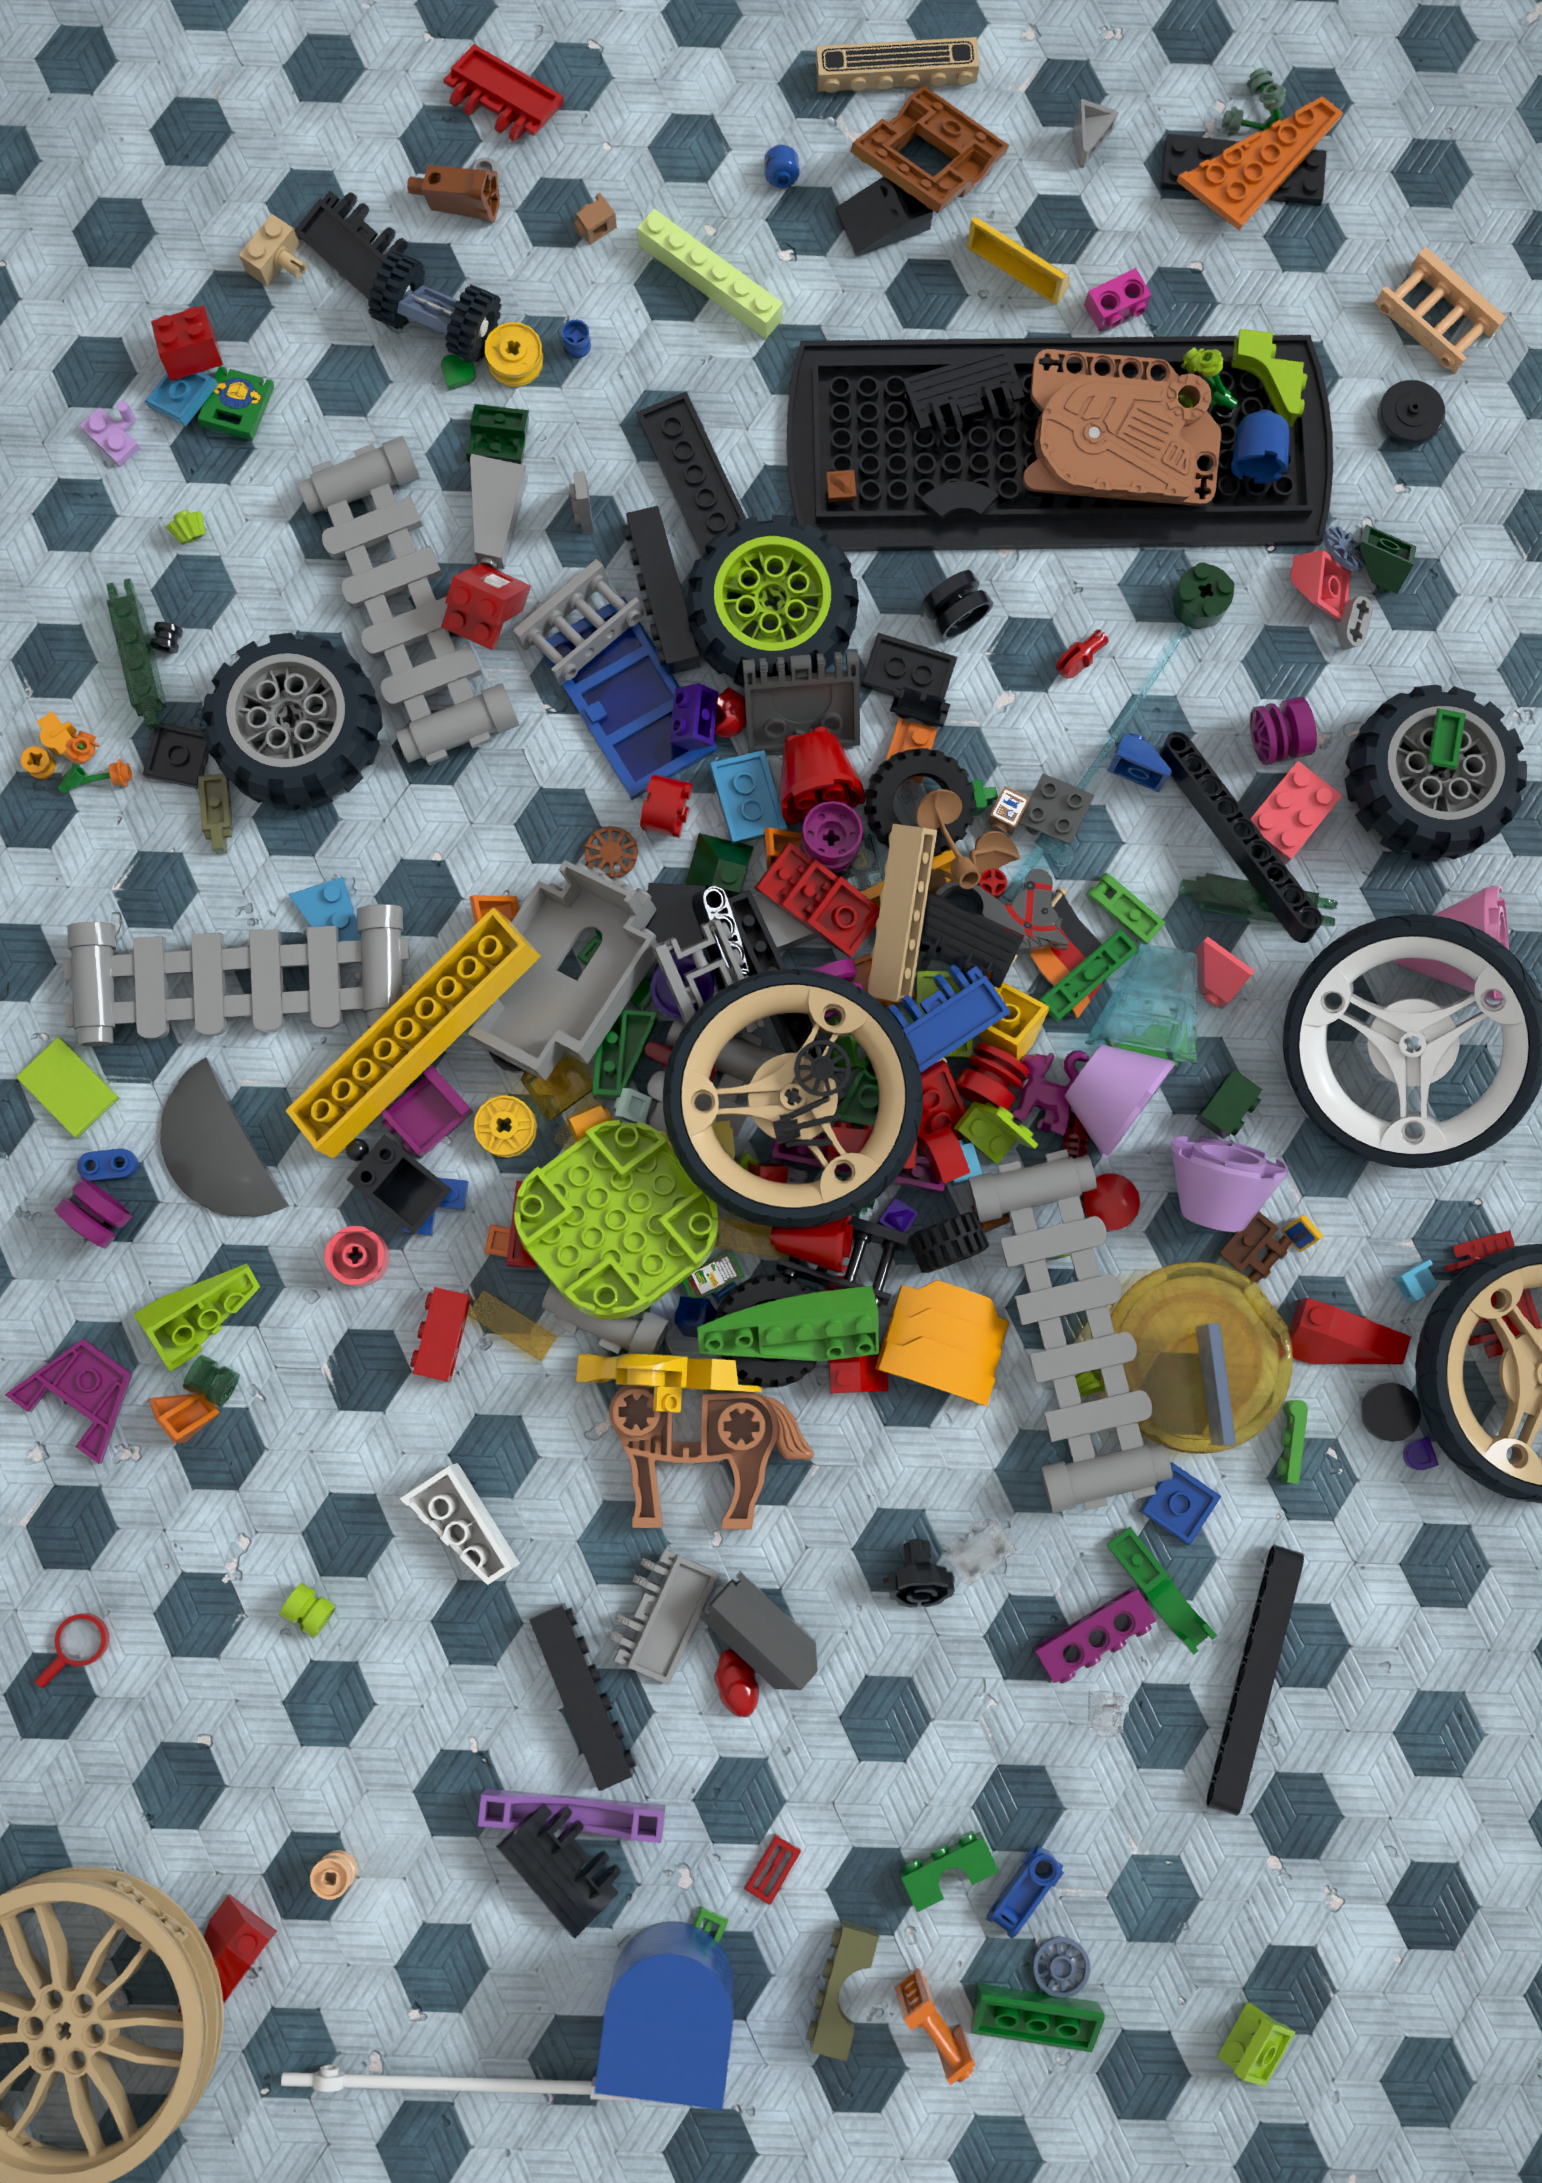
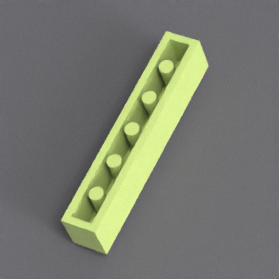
M653 209L637 228L638 244L642 249L764 339H767L783 320V303L656 209Z

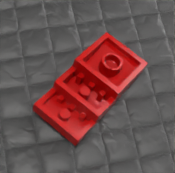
M791 842L785 845L754 887L800 924L848 957L854 955L879 918L880 907L843 877H837L818 860H812Z

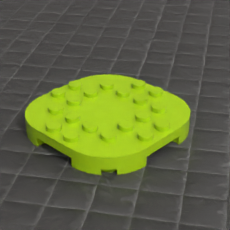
M612 1120L585 1131V1137L543 1168L536 1167L523 1181L517 1193L514 1212L517 1233L524 1249L564 1299L581 1313L604 1320L628 1318L650 1307L705 1263L712 1253L718 1234V1210L716 1203L693 1183L681 1166L674 1150L669 1146L668 1139L658 1130L638 1121L635 1124Z

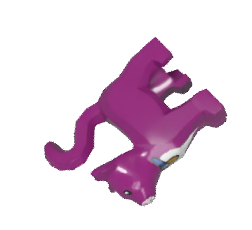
M1074 1050L1066 1056L1064 1070L1070 1082L1064 1086L1044 1080V1076L1049 1071L1054 1059L1053 1053H1049L1047 1056L1041 1054L1024 1055L1021 1063L1029 1069L1030 1074L1022 1082L1023 1087L1020 1089L1018 1109L1011 1111V1114L1014 1116L1013 1120L1022 1123L1035 1106L1045 1110L1044 1118L1037 1122L1036 1129L1046 1133L1050 1130L1059 1136H1064L1071 1111V1106L1066 1100L1065 1094L1079 1075L1075 1063L1077 1061L1088 1062L1089 1056L1081 1050Z

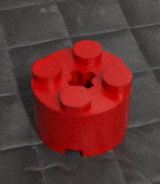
M652 775L646 792H649L647 800L643 802L640 827L642 830L680 838L683 823L687 822L690 807L686 806V802L690 800L693 784L660 775Z

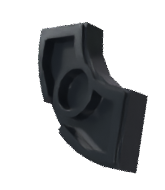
M956 481L932 489L921 498L920 504L940 520L956 512L972 513L981 518L998 499L999 494L987 486L978 483Z

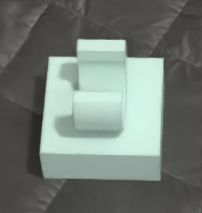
M622 1088L621 1095L616 1097L613 1109H616L615 1116L637 1124V1121L645 1123L652 1097L630 1088Z

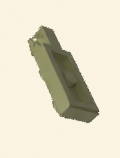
M224 774L198 776L202 831L205 833V839H211L212 850L216 854L227 853L226 837H232L233 830L229 780Z

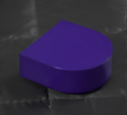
M1429 1437L1411 1441L1403 1450L1404 1462L1414 1470H1426L1439 1465Z

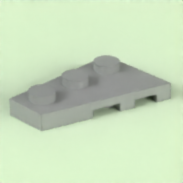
M585 471L573 473L574 483L569 484L575 524H581L583 534L594 533Z

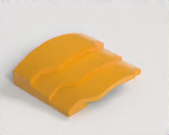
M935 1280L919 1289L901 1285L874 1369L987 1406L996 1379L994 1375L1001 1356V1348L1009 1321L998 1317L991 1298L939 1280Z

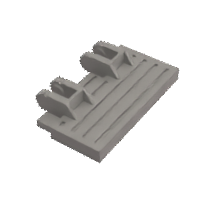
M664 1548L659 1561L670 1565L669 1568L646 1558H642L640 1563L644 1568L662 1574L659 1584L649 1581L641 1575H635L632 1580L634 1583L658 1593L655 1597L644 1592L633 1616L645 1621L644 1624L617 1613L615 1620L623 1626L637 1630L636 1635L632 1640L619 1632L609 1630L607 1637L632 1649L630 1653L618 1648L613 1659L614 1661L669 1685L719 1573Z

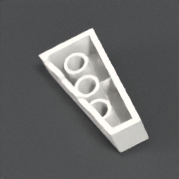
M458 1463L448 1466L400 1498L405 1505L410 1506L419 1515L418 1517L426 1525H429L440 1536V1539L447 1546H450L460 1555V1559L487 1585L520 1565Z

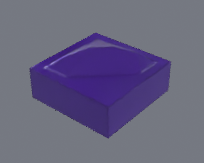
M894 1197L879 1223L885 1227L906 1233L919 1213Z

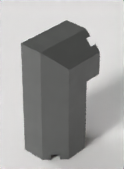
M739 1571L736 1574L739 1581L735 1582L731 1579L708 1605L709 1608L707 1610L710 1613L707 1614L703 1611L699 1618L774 1689L802 1690L818 1672L815 1639L798 1623L792 1620L742 1571Z

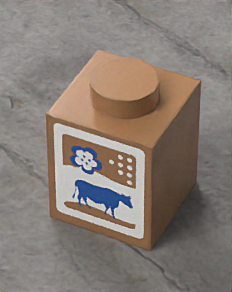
M1004 786L987 823L991 825L994 831L1012 835L1030 798Z

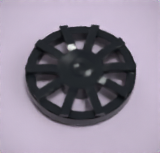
M828 1040L813 1041L804 1046L798 1053L794 1065L795 1077L799 1085L806 1092L819 1097L831 1096L841 1091L847 1084L851 1074V1062L845 1050L838 1044ZM819 1045L829 1046L825 1056H822ZM814 1046L817 1053L815 1059L807 1053ZM833 1048H835L841 1054L831 1060L830 1056ZM805 1056L812 1062L811 1065H800L801 1058ZM843 1058L845 1059L846 1068L835 1067V1063ZM800 1070H810L811 1074L802 1079ZM834 1072H846L843 1081L837 1078ZM815 1077L816 1081L813 1089L805 1085L807 1081ZM830 1078L839 1084L833 1090H831L828 1079ZM820 1081H824L827 1092L817 1091Z

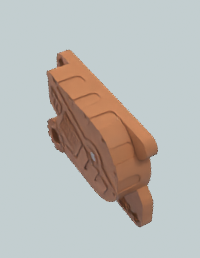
M1053 349L1042 350L1036 355L1033 362L1030 395L1033 403L1042 414L1038 420L1034 436L1037 460L1028 466L1023 473L1022 481L1025 488L1033 492L1204 506L1213 499L1216 491L1221 429L1207 412L1211 402V389L1205 380L1195 374L1178 376L1168 362L1156 358ZM1044 357H1049L1050 363H1058L1059 357L1063 358L1061 372H1057L1059 366L1054 365L1050 366L1048 371H1046L1039 362H1042ZM1078 359L1082 364L1081 371L1076 374L1070 373L1066 366L1068 360ZM1104 361L1109 365L1110 371L1106 376H1100L1095 372L1094 366L1097 362ZM1129 363L1137 368V376L1130 379L1126 378L1122 373L1123 366ZM1160 366L1164 369L1165 377L1163 380L1156 381L1152 379L1150 375L1152 367ZM1178 395L1189 397L1192 402V408L1183 407L1178 401ZM1206 456L1211 460L1212 467L1209 471H1201L1198 468L1197 460L1199 457ZM1195 476L1201 478L1211 477L1210 480L1206 479L1204 481V490L1208 491V494L1203 499H1199V494L1195 493V490L1201 485V479H1195Z

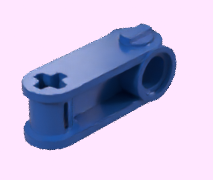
M1039 1846L1031 1847L1021 1860L1022 1865L994 1902L986 1917L989 1922L994 1921L1005 1929L1007 1936L1011 1939L1019 1933L1052 1886L1054 1887L1064 1874L1062 1871L1063 1865L1055 1859L1050 1851ZM1042 1860L1050 1862L1049 1870L1043 1874L1035 1872L1036 1864Z

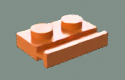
M898 718L886 760L898 752L910 749L928 748L932 750L938 729ZM915 776L907 780L921 784L923 776Z

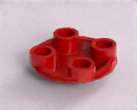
M1109 1173L1096 1177L1097 1189L1084 1192L1083 1213L1088 1218L1093 1216L1099 1217L1105 1224L1106 1230H1121L1131 1224L1138 1215L1140 1207L1139 1192L1134 1184L1122 1175Z

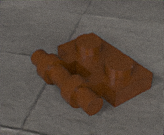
M1259 1211L1243 1231L1235 1232L1217 1254L1239 1273L1249 1265L1253 1271L1247 1277V1280L1256 1286L1262 1278L1266 1279L1271 1273V1267L1277 1260H1282L1288 1253L1286 1250L1293 1242L1285 1235L1278 1242L1274 1240L1272 1236L1279 1228ZM1266 1246L1270 1252L1260 1261L1255 1256Z

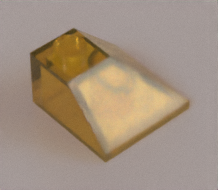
M565 1052L546 1081L527 1071H524L520 1080L549 1121H552L593 1090V1082L578 1060Z

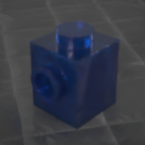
M680 1296L674 1322L683 1336L698 1337L697 1327L715 1320L717 1311L709 1299Z

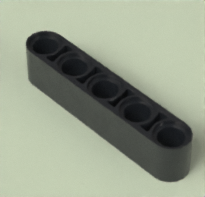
M712 886L695 893L692 899V906L699 927L701 924L710 922L714 918L719 919L721 923L726 922L732 938L728 939L732 950L737 949L743 961V965L740 966L743 976L753 975L725 892L720 887ZM707 895L712 899V907L706 902ZM712 931L716 943L706 947L710 959L713 961L722 958L726 967H729L714 931ZM714 969L720 989L722 990L726 988L719 969Z

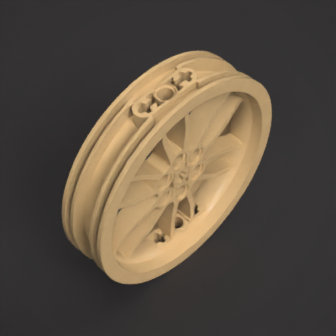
M90 1866L62 1868L30 1878L0 1895V1926L4 1930L14 1963L35 1998L33 2000L0 1990V2010L19 2018L18 2025L0 2027V2043L25 2042L29 2048V2055L0 2082V2101L17 2078L28 2068L32 2067L41 2075L31 2101L17 2124L8 2114L0 2111V2183H109L128 2173L146 2160L184 2122L196 2107L213 2075L221 2048L224 2025L221 1982L211 1951L201 1932L188 1914L160 1889L128 1873ZM77 1902L95 1906L115 1921L93 1951L79 1982L74 1979L66 1938L51 1903ZM34 1908L48 1948L52 1979L33 1954L17 1918L18 1914ZM124 1929L130 1937L142 1942L140 1944L142 1948L124 1972L107 1987L106 1984L98 1980V1976L110 1947L121 1930ZM153 1951L163 1960L171 1975L178 1993L182 2013L157 2009L113 2011L109 2004V1998L139 1970L150 1952ZM54 1991L60 1993L62 2002L56 2000ZM84 1994L91 1998L92 2006L85 2002ZM36 2017L42 2020L43 2028L37 2025ZM96 2024L102 2027L104 2036L97 2033ZM138 2025L184 2029L183 2053L145 2046L119 2035L120 2028ZM47 2047L54 2051L55 2058L48 2054ZM77 2051L83 2053L85 2062L78 2058ZM104 2053L134 2063L170 2066L179 2069L168 2096L156 2113L139 2129L134 2120L124 2088ZM59 2072H62L65 2076L73 2117L88 2150L64 2149L34 2140L24 2131L46 2101ZM87 2074L106 2099L123 2139L108 2146L103 2142L91 2105Z

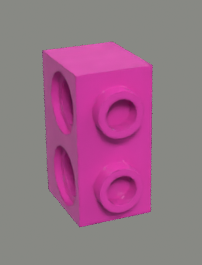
M1134 268L1089 290L1084 306L1100 332L1108 327L1113 329L1119 326L1123 320L1131 316L1138 317L1147 310L1152 294L1138 270ZM1127 294L1133 295L1135 298H1129ZM1102 306H1108L1112 310H1106Z

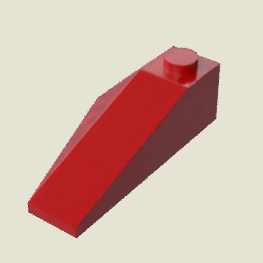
M825 1286V1291L836 1290ZM879 1354L828 1360L830 1394L889 1391L888 1373L874 1369Z
M1310 1298L1298 1300L1282 1355L1308 1364H1404L1411 1336L1337 1307Z
M230 1894L209 1920L204 1934V1939L218 1970L223 1994V2005L277 1932ZM181 2005L179 2007L178 2013H182Z

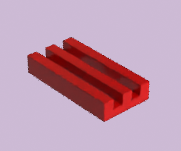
M775 1833L745 1884L744 1890L771 1905L800 1855L801 1849L793 1846L789 1841L782 1839L781 1836ZM777 1844L780 1845L781 1848L756 1889L753 1885ZM788 1850L792 1854L768 1895L764 1894V1889Z

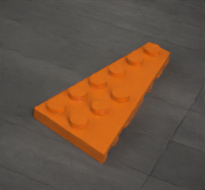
M1322 96L1296 110L1292 116L1282 121L1274 122L1270 128L1261 133L1258 131L1223 150L1221 155L1209 161L1207 159L1192 171L1183 172L1178 175L1177 182L1240 231L1340 120L1343 112Z

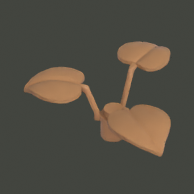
M937 789L928 793L921 800L916 810L918 825L921 828L933 830L940 827L956 857L951 862V873L942 869H937L934 872L931 868L929 891L936 893L942 885L947 883L945 877L949 878L952 883L957 881L964 889L973 888L981 879L980 873L991 868L999 869L1009 862L1020 860L1019 852L1013 841L999 831H990L978 837L975 842V849L970 851V858L961 856L944 824H950L959 817L962 811V801L953 791Z

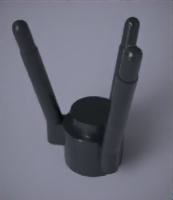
M823 1097L791 1113L779 1115L780 1120L773 1121L777 1144L786 1143L787 1148L794 1146H831L833 1144L832 1140L795 1138L801 1137L800 1130L840 1120L842 1118L840 1114L801 1123L794 1119L830 1101V1097Z

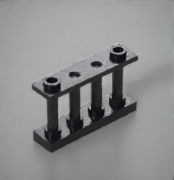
M852 1216V1219L847 1224L853 1225L852 1236H854L853 1239L856 1241L844 1279L827 1274L828 1269L817 1266L815 1270L799 1265L800 1259L789 1256L788 1261L781 1258L778 1260L776 1270L780 1271V1275H784L783 1277L796 1280L799 1277L836 1290L865 1287L855 1283L866 1245L870 1244V1242L882 1245L883 1253L872 1288L877 1307H881V1305L887 1306L891 1294L883 1292L894 1253H898V1250L904 1252L910 1234Z

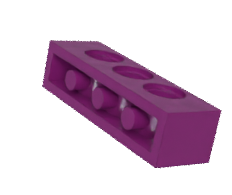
M1131 1587L1036 1645L1032 1650L1049 1679L1053 1683L1059 1681L1060 1684H1063L1076 1676L1074 1671L1082 1666L1089 1668L1101 1661L1100 1655L1108 1650L1113 1653L1123 1648L1127 1644L1125 1640L1134 1634L1136 1637H1140L1152 1629L1151 1624L1157 1620L1139 1590ZM1119 1614H1125L1128 1620L1125 1628L1117 1630L1114 1626V1619ZM1099 1629L1102 1632V1640L1097 1645H1091L1088 1640L1091 1631ZM1068 1645H1075L1077 1648L1076 1657L1073 1660L1066 1661L1063 1657V1650Z

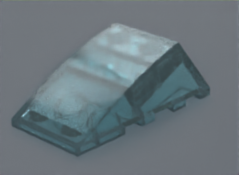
M1141 943L1140 950L1134 955L1085 1043L1099 1047L1102 1044L1114 1047L1115 1042L1156 1049L1165 1051L1170 1060L1197 1064L1198 954L1193 951Z

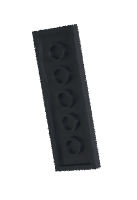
M1167 134L1164 147L1161 189L1189 192L1177 182L1178 175L1185 171H1192L1207 159L1209 161L1221 155L1223 150L1240 141ZM1313 149L1268 200L1320 206L1324 195L1327 151Z
M686 391L637 411L636 416L701 556H703L705 545L720 531H724L726 534L735 529V522L744 520L746 517Z

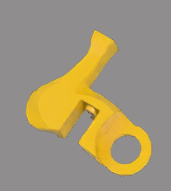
M596 1354L578 1355L576 1382L606 1383L616 1379V1384L654 1387L653 1411L681 1412L682 1389L763 1392V1387L738 1384L735 1360L689 1359L682 1356L622 1354L617 1357Z

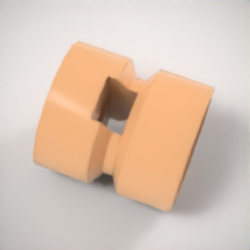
M333 1850L327 1853L315 1865L310 1875V1885L314 1893L326 1900L342 1896L355 1881L357 1875V1863L354 1857L343 1850Z

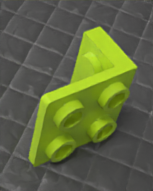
M974 1101L953 1128L969 1143H974V1147L997 1165L1014 1142L1036 1149L1039 1145L1031 1138L1034 1134L1022 1124L1017 1125L1012 1121L1014 1116L1008 1110L1001 1106L997 1109L989 1102L982 1104Z

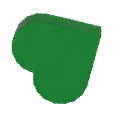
M447 355L442 359L441 369L449 391L468 385L475 380L476 371L471 362L461 361L456 355Z

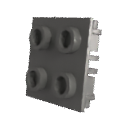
M1042 774L1019 823L1027 826V832L1037 835L1038 832H1041L1071 845L1094 795L1051 776Z

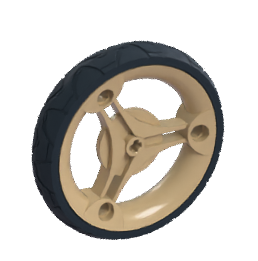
M780 969L751 975L734 982L707 1000L690 1018L676 1040L669 1056L663 1084V1113L669 1140L677 1159L693 1183L712 1201L736 1216L750 1222L779 1228H808L825 1225L856 1213L878 1198L893 1183L911 1155L918 1137L923 1111V1086L918 1061L907 1035L893 1015L876 998L853 983L834 975L805 969ZM829 1011H835L840 1015L841 1022L831 1026L826 1023L824 1019L825 1014ZM804 1013L809 1015L814 1027L801 1049L814 1041L819 1030L831 1036L830 1041L834 1043L838 1037L852 1036L867 1054L877 1079L879 1091L877 1118L868 1141L859 1153L846 1154L839 1144L830 1123L800 1130L801 1137L795 1138L812 1139L824 1132L828 1140H832V1146L839 1155V1157L828 1163L817 1146H807L824 1168L820 1180L800 1184L778 1183L752 1174L737 1164L727 1154L712 1128L717 1116L753 1117L755 1123L765 1134L776 1139L773 1121L780 1120L779 1115L791 1113L823 1098L806 1092L797 1082L794 1065L801 1049L797 1053L778 1055L765 1062L757 1070L750 1084L733 1088L715 1089L709 1080L715 1061L729 1040L751 1023L775 1014ZM829 1046L826 1047L822 1056L826 1055ZM805 1056L801 1058L800 1065H811L812 1062ZM800 1070L802 1079L811 1074L810 1070ZM813 1077L805 1085L813 1089L816 1078ZM831 1078L828 1079L831 1090L835 1089V1081ZM820 1081L817 1091L827 1092L824 1081ZM793 1090L798 1092V1098L801 1100L799 1104L794 1102V1106L788 1104V1098L785 1096L787 1092L792 1094ZM838 1093L829 1096L830 1101L794 1119L801 1123L835 1115ZM748 1094L749 1107L719 1109L718 1096ZM708 1096L712 1100L710 1109L707 1111L698 1110L695 1107V1101L698 1097ZM840 1164L848 1166L851 1170V1176L846 1181L838 1180L835 1177L834 1170Z
M1527 1244L1510 1247L1502 1252L1497 1251L1465 1268L1452 1279L1450 1285H1447L1433 1303L1420 1333L1416 1351L1415 1378L1418 1400L1428 1428L1443 1452L1461 1471L1482 1486L1508 1498L1542 1503V1459L1538 1458L1531 1448L1534 1438L1542 1426V1328L1535 1329L1516 1305L1524 1289L1542 1288V1244ZM1494 1293L1497 1301L1492 1307L1491 1296ZM1508 1315L1519 1331V1335L1514 1337L1501 1318L1502 1316ZM1481 1318H1486L1491 1324L1504 1350L1499 1364V1379L1502 1390L1509 1402L1504 1423L1498 1436H1489L1480 1426L1468 1404L1464 1389L1463 1362L1465 1350L1470 1335ZM1523 1414H1528L1518 1439H1513ZM1510 1447L1512 1449L1511 1458L1507 1460L1506 1454L1508 1448Z

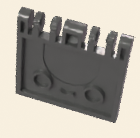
M858 650L846 651L847 670L845 671L842 668L841 652H834L833 662L835 671L825 672L826 663L823 653L816 655L817 673H812L810 654L790 656L791 675H785L784 657H777L776 670L778 671V676L767 677L768 663L766 658L759 659L760 678H756L754 659L742 660L748 753L762 750L765 753L783 752L784 740L787 737L809 733L817 727H826L829 733L834 734L838 738L842 747L860 745Z

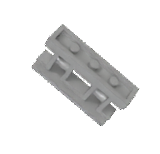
M717 918L701 924L700 927L705 939L686 948L680 949L674 937L651 946L685 1025L695 1013L692 1004L695 1003L697 1009L704 1004L693 978L718 968L727 987L736 981L749 977L748 975L743 976L740 968L743 965L742 958L737 949L732 950L728 939L732 938L726 922L721 923ZM712 931H714L729 967H726L722 958L707 963L702 949L716 943ZM671 949L676 959L692 955L697 968L683 974L687 986H684L669 952ZM760 1019L746 1026L744 1030L750 1033L756 1028L765 1027L763 1020Z

